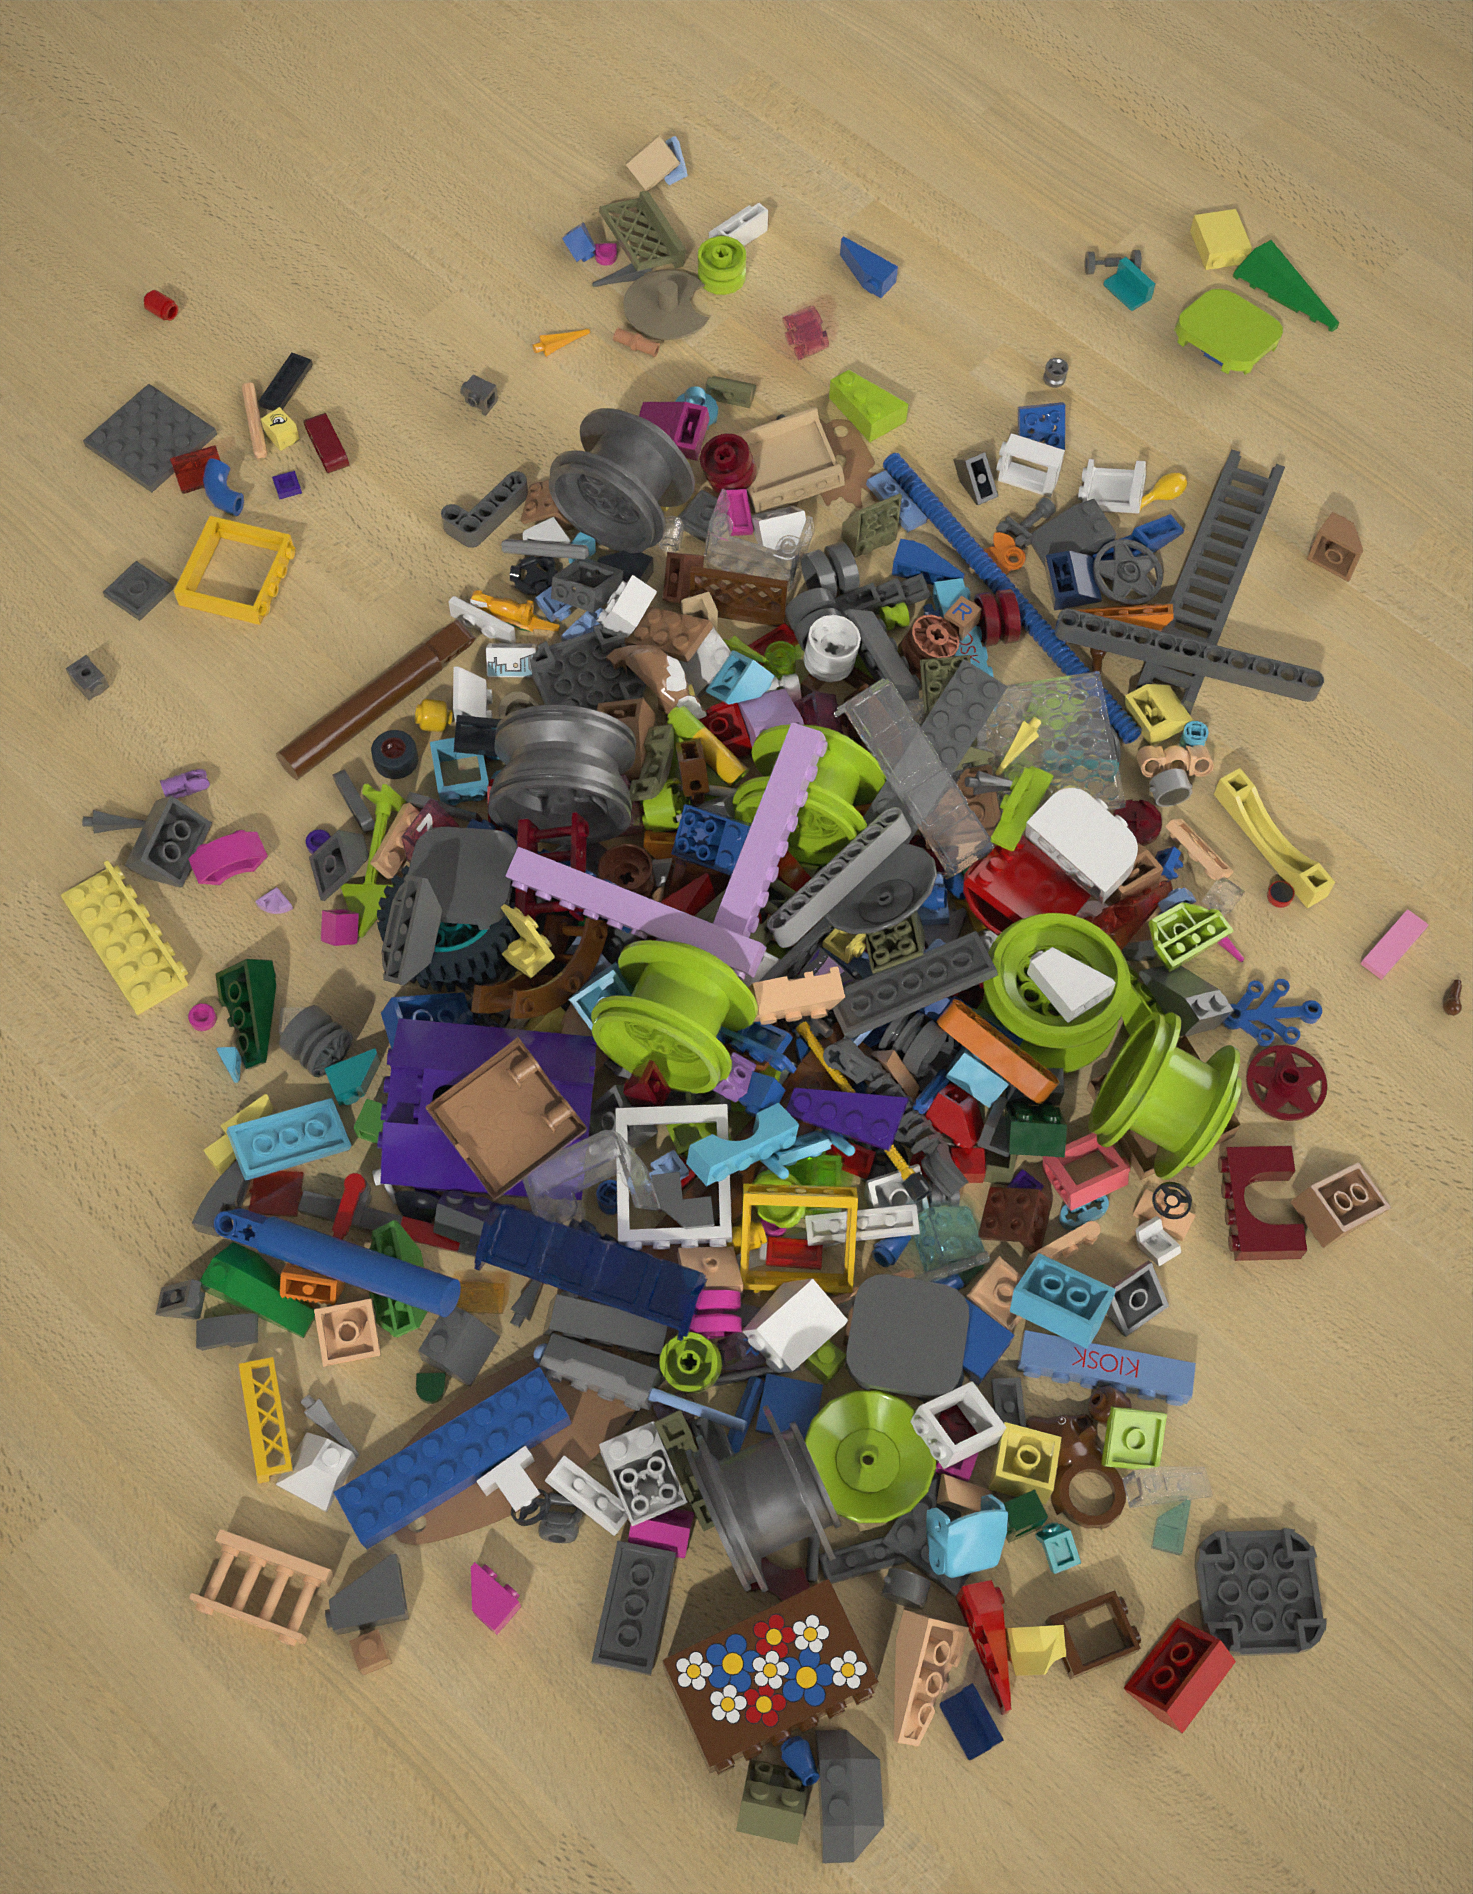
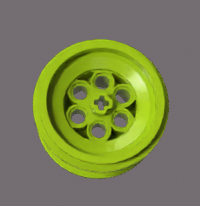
M791 724L768 728L755 739L752 747V758L757 769L764 777L750 779L737 788L733 797L735 818L749 823L753 822ZM803 725L821 731L826 738L827 749L824 756L819 757L816 767H818L817 775L813 782H809L806 790L808 792L807 801L803 807L799 808L797 813L798 823L794 832H790L788 836L787 850L798 863L818 865L823 868L868 827L862 815L854 807L873 803L887 779L879 762L852 739L828 728Z
M1046 913L1029 916L1006 928L996 938L988 951L998 976L983 982L985 992L977 1010L982 1008L999 1019L1011 1032L1024 1039L1020 1048L1045 1068H1063V1073H1068L1091 1064L1110 1045L1115 1035L1118 1021L1123 1015L1129 1000L1130 973L1121 950L1099 927L1085 919L1068 914ZM1052 947L1112 978L1115 982L1110 996L1068 1023L1027 974L1032 956L1039 951L1046 952ZM1025 997H1032L1036 1002H1029ZM1048 1011H1056L1059 1016H1053Z
M652 940L637 941L627 945L619 956L618 964L622 976L634 988L631 996H610L599 1000L595 1004L591 1013L593 1023L592 1035L595 1042L610 1059L630 1073L636 1067L648 1060L655 1061L672 1090L686 1093V1091L705 1093L713 1090L719 1081L728 1078L732 1070L731 1057L716 1036L721 1026L731 1031H738L749 1027L754 1022L758 1013L755 997L726 963L698 947L676 941Z
M1153 1012L1134 1030L1112 1063L1094 1100L1089 1116L1088 1129L1097 1135V1143L1106 1148L1115 1144L1128 1129L1159 1145L1154 1162V1172L1160 1179L1168 1180L1178 1174L1185 1166L1193 1167L1202 1161L1225 1130L1241 1093L1242 1081L1237 1076L1240 1065V1052L1234 1046L1226 1045L1213 1054L1205 1063L1176 1047L1181 1029V1018L1178 1015L1168 1013L1164 1016L1158 1012Z

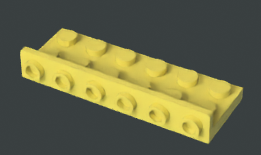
M106 860L103 862L106 867L104 871L64 892L60 896L135 1013L139 1015L189 986L184 977L188 975V972L181 961L175 962L172 958L176 954L168 941L162 943L159 937L163 936L155 922L150 924L147 920L150 915L143 903L137 905L134 899L137 898V895L130 884L125 886L122 882L125 877L118 865L112 867L110 862Z

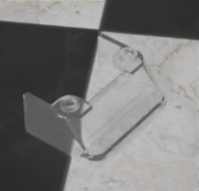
M722 489L708 526L704 551V562L707 568L788 581L787 592L792 590L801 569V557L807 553L815 531L813 518L807 516L800 538L792 535L783 536L777 542L775 550L730 536L733 530V523L731 518L726 515L730 501L727 491ZM772 587L770 588V589H772V590H774V591L782 590V589H779V588H772Z
M603 1130L561 1150L523 1179L544 1249L560 1251L566 1234L563 1223L572 1219L578 1209L575 1193L618 1173L623 1184L629 1187L635 1208L655 1211L661 1209L647 1166L618 1132Z

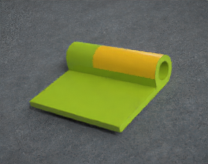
M676 706L667 715L669 718L667 725L672 724L674 727V749L667 780L677 778L681 781L675 743L700 739L709 785L734 788L745 777L749 769L685 706L681 708ZM705 795V801L718 798L719 796ZM688 796V804L692 806L693 804L690 803V798Z

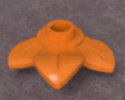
M995 532L993 535L994 546L984 549V552L988 554V557L992 558L997 567L1007 576L1011 570L1014 571L1023 567L1026 560L1025 553L1022 549L1015 546L1014 539L1011 536ZM1012 556L1018 558L1016 562H1010L1009 559Z

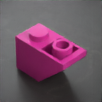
M474 1562L471 1566L472 1611L481 1622L498 1635L521 1608L517 1600L520 1595L508 1584L502 1587L496 1582L497 1574L486 1564L480 1567Z

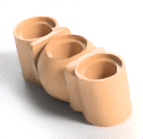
M1174 745L1167 747L1165 750H1163L1162 746L1157 748L1154 746H1144L1137 753V761L1143 775L1150 778L1170 769H1182L1187 772L1188 776L1196 775L1202 777L1210 774L1214 767L1209 751L1203 745L1186 746V749L1182 746Z

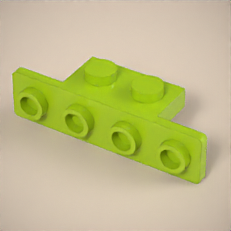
M1030 766L1029 769H1024L1020 777L1015 776L1010 787L1012 793L1010 795L1005 794L1001 802L1000 808L1003 809L1000 822L991 836L990 841L1010 851L1015 850L1026 830V822L1034 815L1054 776L1052 774Z

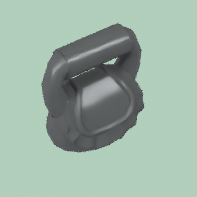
M560 1493L548 1494L551 1499V1505L576 1507L574 1513L548 1511L539 1523V1537L553 1543L566 1544L575 1541L579 1533L578 1524L582 1518L583 1511Z

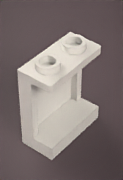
M1089 459L1087 468H1083L1082 482H1084V486L1079 487L1078 499L1082 500V502L1095 499L1102 511L1139 513L1146 479V461H1136L1135 470L1095 468L1094 459Z

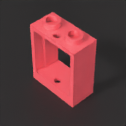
M1094 1133L1067 1144L1065 1157L1043 1156V1173L1070 1211L1128 1185L1130 1172L1128 1161L1126 1158L1119 1156L1114 1144L1107 1148L1097 1143V1135ZM1099 1150L1112 1170L1076 1185L1063 1166Z

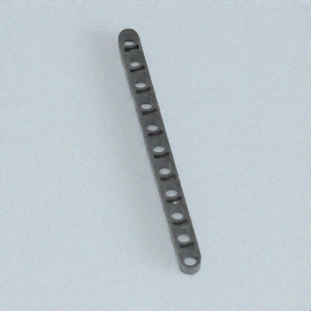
M1073 609L1062 610L1058 615L1055 626V635L1062 641L1305 702L1314 701L1324 683L1323 675L1314 669Z

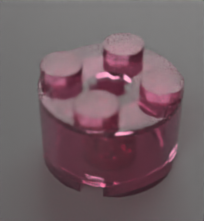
M814 306L805 307L782 317L784 326L788 330L785 332L786 340L789 345L794 344V353L798 360L807 358L829 347L826 330L823 331L821 326L823 321Z

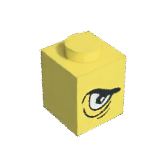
M280 407L261 418L264 434L280 451L299 440L296 424Z

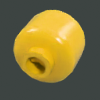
M423 699L421 704L416 705L415 724H419L421 730L443 732L447 724L451 725L452 710L448 709L445 701Z

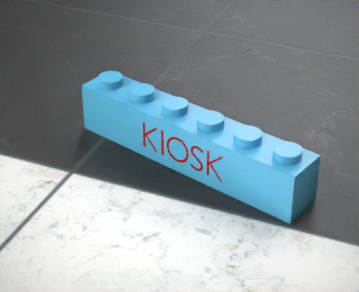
M963 578L934 582L932 598L935 609H940V615L943 619L944 614L961 596L968 600L971 598L970 590L968 587H965ZM975 626L962 641L959 640V648L954 656L970 655L971 664L994 677L992 667L987 665V649L985 646L982 647L981 628Z

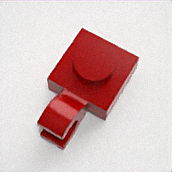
M850 1143L855 1148V1153L852 1156H847L833 1144L830 1145L831 1149L825 1151L823 1160L829 1163H842L840 1170L867 1179L876 1153L853 1143Z

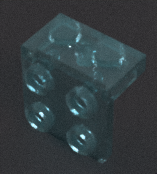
M969 1207L927 1208L918 1214L920 1234L913 1235L925 1273L935 1272L950 1261L975 1260L985 1256L986 1253Z

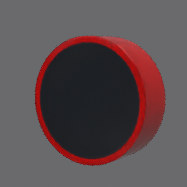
M1284 881L1274 882L1267 892L1268 901L1273 906L1279 908L1289 906L1295 896L1293 887Z

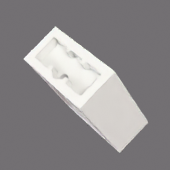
M1011 433L1008 442L1002 443L999 455L1003 457H1000L996 470L1000 471L998 481L1051 498L1058 482L1065 450ZM1012 456L1048 467L1047 473L1011 462Z
M973 1381L919 1406L910 1421L915 1432L921 1436L929 1447L932 1456L939 1461L944 1469L996 1444L1007 1428ZM957 1404L978 1434L954 1445L934 1415Z

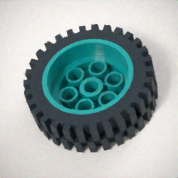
M407 865L401 869L403 877L400 878L395 874L391 879L394 888L387 885L384 889L386 898L381 897L379 901L381 910H377V918L379 920L377 926L383 942L393 898L399 887L404 883V878L409 871ZM515 887L512 888L509 901L510 908L512 909L515 908ZM506 917L490 925V929L487 930L474 929L477 926L474 924L441 922L435 942L438 944L435 945L431 963L413 977L410 982L414 984L418 981L420 987L425 989L431 983L433 991L441 992L442 985L446 986L448 992H455V985L458 984L461 985L462 990L470 989L469 982L474 980L477 985L484 984L483 976L488 975L491 980L497 976L495 972L496 967L502 971L508 967L502 953L508 949V946L513 941L520 938V934Z

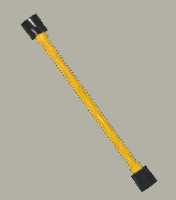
M802 1016V1019L787 1022L786 1018H784L783 1020L792 1032L797 1031L799 1035L803 1036L809 1047L817 1055V1058L823 1063L822 1065L825 1066L824 1068L831 1074L830 1076L842 1092L856 1093L838 1069H832L825 1063L823 1057L824 1048L820 1045L815 1035L812 1034L811 1027L808 1025V1022H810L808 1016ZM894 1145L891 1146L890 1152L884 1150L889 1155L888 1157L891 1158L890 1160L893 1161V1164H895V1167L901 1172V1177L904 1180L902 1186L914 1203L921 1201L932 1192V1188L921 1173H915L912 1168L906 1165L907 1163L904 1162V1159H902Z

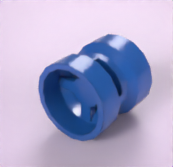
M603 1181L598 1186L596 1193L598 1207L607 1215L618 1214L617 1181Z

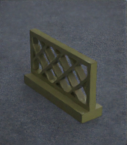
M648 190L640 192L639 198L599 207V213L636 271L671 263L675 268L683 267L686 248ZM636 207L638 213L629 211L627 209ZM615 212L620 214V216L617 218L609 215V213ZM626 216L631 219H634V222L631 223L626 220H623L622 218ZM638 221L647 224L648 228L637 225ZM618 226L628 228V233L619 230ZM636 231L644 234V236L641 238L633 235L632 232ZM650 236L656 238L658 242L655 243L647 240V237ZM629 240L638 243L639 246L634 247L629 245L627 242ZM642 246H646V247L652 248V249H654V250H653V252L651 253V252L642 250L641 248H642ZM657 251H660L665 253L667 256L662 257L656 255ZM639 255L649 260L639 262L637 256Z

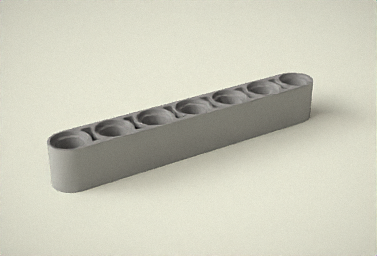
M892 807L880 814L768 919L767 927L780 947L784 948L795 944L909 837L911 828L900 808Z

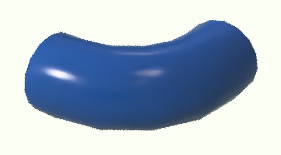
M208 459L203 476L206 496L216 508L230 515L238 516L244 506V496L242 493L231 490L227 485L230 467L217 459Z

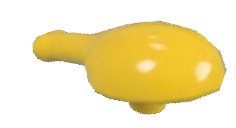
M1173 472L1158 479L1153 490L1142 497L1140 511L1155 500H1173L1179 497L1185 491L1188 484L1185 475Z

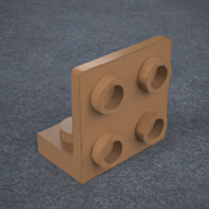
M549 480L531 484L520 521L523 524L554 517L566 531L573 530L575 526L565 518L552 499L549 490Z

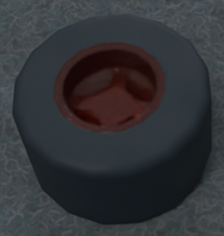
M399 730L386 731L378 735L373 741L371 747L374 767L380 775L395 780L405 778L416 769L419 761L416 744L413 738L406 732Z

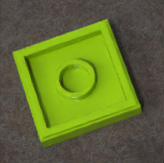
M1111 1407L1107 1421L1101 1464L1107 1467L1159 1472L1167 1414L1158 1411Z

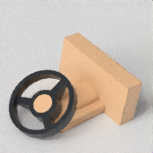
M1176 1182L1162 1183L1155 1189L1154 1193L1146 1189L1133 1213V1216L1144 1222L1158 1216L1162 1220L1163 1230L1180 1241H1183L1196 1215L1189 1212L1192 1207L1190 1192L1183 1185ZM1172 1187H1175V1188L1181 1190L1183 1193L1179 1192L1178 1190L1173 1189ZM1188 1203V1208L1185 1210L1184 1207Z

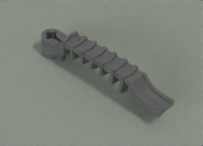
M847 1038L831 1044L824 1050L823 1057L825 1063L830 1068L838 1069L853 1079L856 1084L864 1080L868 1085L865 1091L867 1094L874 1092L876 1095L908 1098L909 1101L898 1129L904 1127L908 1131L904 1137L906 1142L911 1139L916 1141V1144L911 1149L913 1154L921 1151L926 1154L921 1160V1166L926 1175L944 1194L952 1197L964 1185L969 1183L954 1164L949 1153V1146L942 1140L941 1133L936 1132L930 1120H927L923 1114H919L918 1110L913 1109L912 1098L910 1096L907 1097L901 1089L902 1086L895 1083L889 1072L886 1073L881 1067L880 1061L876 1062L865 1056L858 1046Z

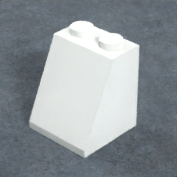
M811 1278L783 1283L743 1329V1333L749 1338V1344L754 1349L760 1351L767 1359L766 1363L772 1370L778 1373L794 1371L848 1322V1319L814 1279Z

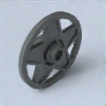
M1120 539L1107 543L1100 549L1093 563V574L1098 587L1109 599L1121 605H1143L1152 600L1161 588L1163 573L1157 557L1146 546L1136 541ZM1114 547V560L1100 561L1103 554ZM1129 547L1139 550L1146 556L1134 558ZM1153 568H1155L1156 572L1155 587L1146 576ZM1101 575L1113 580L1112 591L1104 584ZM1131 590L1144 596L1140 599H1125Z

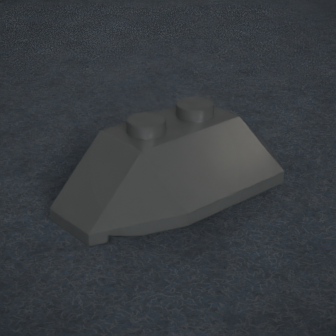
M406 874L404 883L399 887L393 898L381 951L384 981L405 985L431 963L438 928L441 923L442 908L426 878Z
M846 1729L817 1730L815 1733L817 1770L820 1775L818 1791L822 1864L852 1863L884 1827L880 1759Z

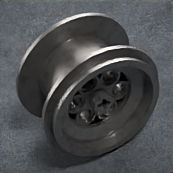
M595 409L585 416L580 425V439L585 451H565L559 454L552 462L549 478L550 494L565 518L579 531L594 538L595 542L619 552L639 553L657 545L665 534L666 522L661 507H676L684 504L691 497L695 488L693 471L675 442L652 422L618 409Z
M768 1405L762 1407L774 1436L720 1461L710 1453L702 1435L696 1437L700 1450L693 1452L692 1449H688L685 1451L704 1502L745 1591L750 1590V1584L756 1581L762 1592L769 1590L761 1570V1558L814 1533L818 1534L829 1560L836 1559L823 1529L834 1525L835 1529L841 1527L829 1495L795 1421L789 1423L790 1429L780 1433Z

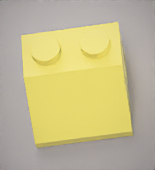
M1004 1422L1007 1428L999 1439L992 1466L989 1490L1019 1497L1035 1489L1041 1503L1046 1505L1054 1490L1062 1437Z

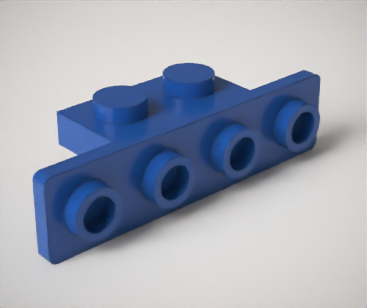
M760 1021L753 1022L749 1027L738 1030L737 1033L721 1026L716 1036L722 1044L728 1042L733 1049L742 1054L744 1051H747L751 1057L761 1063L766 1060L774 1069L783 1072L785 1069L794 1074L797 1069L782 1054L793 1039L792 1036L773 1025H762Z

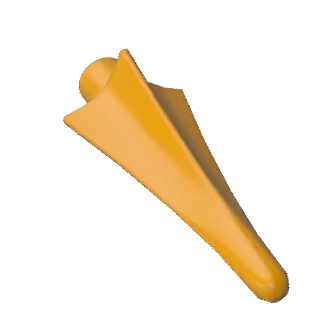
M590 329L539 335L540 342L532 345L533 351L535 353L543 351L545 357H547L559 348L589 334Z

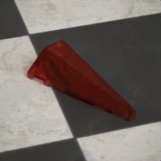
M1171 880L1161 881L1160 885L1153 891L1151 888L1142 890L1143 896H1129L1105 907L1094 918L1088 915L1083 919L1099 927L1122 950L1159 907L1158 902L1167 898L1168 894L1173 891Z

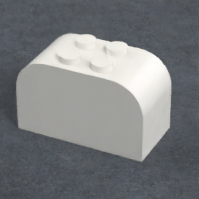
M1062 789L1053 794L1026 822L1025 836L1103 904L1131 874L1138 852L1136 838L1127 828L1128 824L1119 815L1114 817L1107 810L1108 806L1101 799H1094L1081 789Z

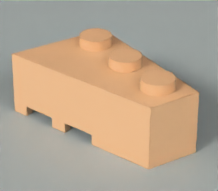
M838 966L831 967L830 971L824 975L814 976L813 971L804 973L805 978L788 979L786 976L752 983L748 989L755 997L758 1006V1013L754 1022L760 1021L762 1025L775 1023L777 1019L786 1018L787 1022L802 1019V1016L811 1015L812 1019L827 1016V1012L845 998Z

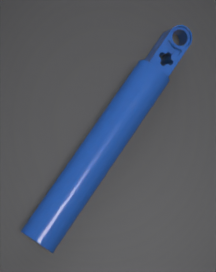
M243 1208L220 1212L214 1219V1228L220 1236L256 1248L265 1255L442 1317L449 1316L457 1305L461 1290L458 1279L275 1216L266 1217Z

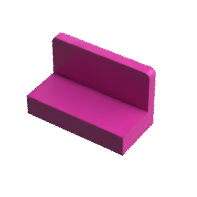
M674 1508L633 1527L631 1525L628 1543L676 1552V1557L685 1558L695 1513Z

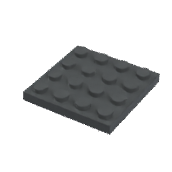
M148 384L87 436L83 442L85 447L152 493L217 435L214 427Z

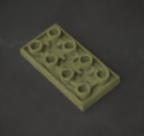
M970 655L920 660L925 719L962 661L965 659L971 663ZM977 737L970 747L978 746Z

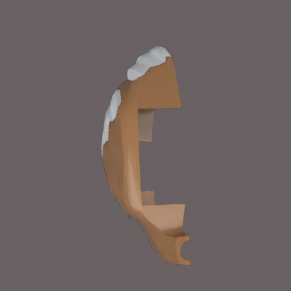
M633 645L615 649L606 656V660L610 661L615 669L623 666L627 673L626 664L657 695L659 710L669 714L676 706L679 708L685 706L697 719L707 716L705 709L701 707L700 700L696 696L690 695L688 681L681 664L677 659L667 656L662 648L652 645Z

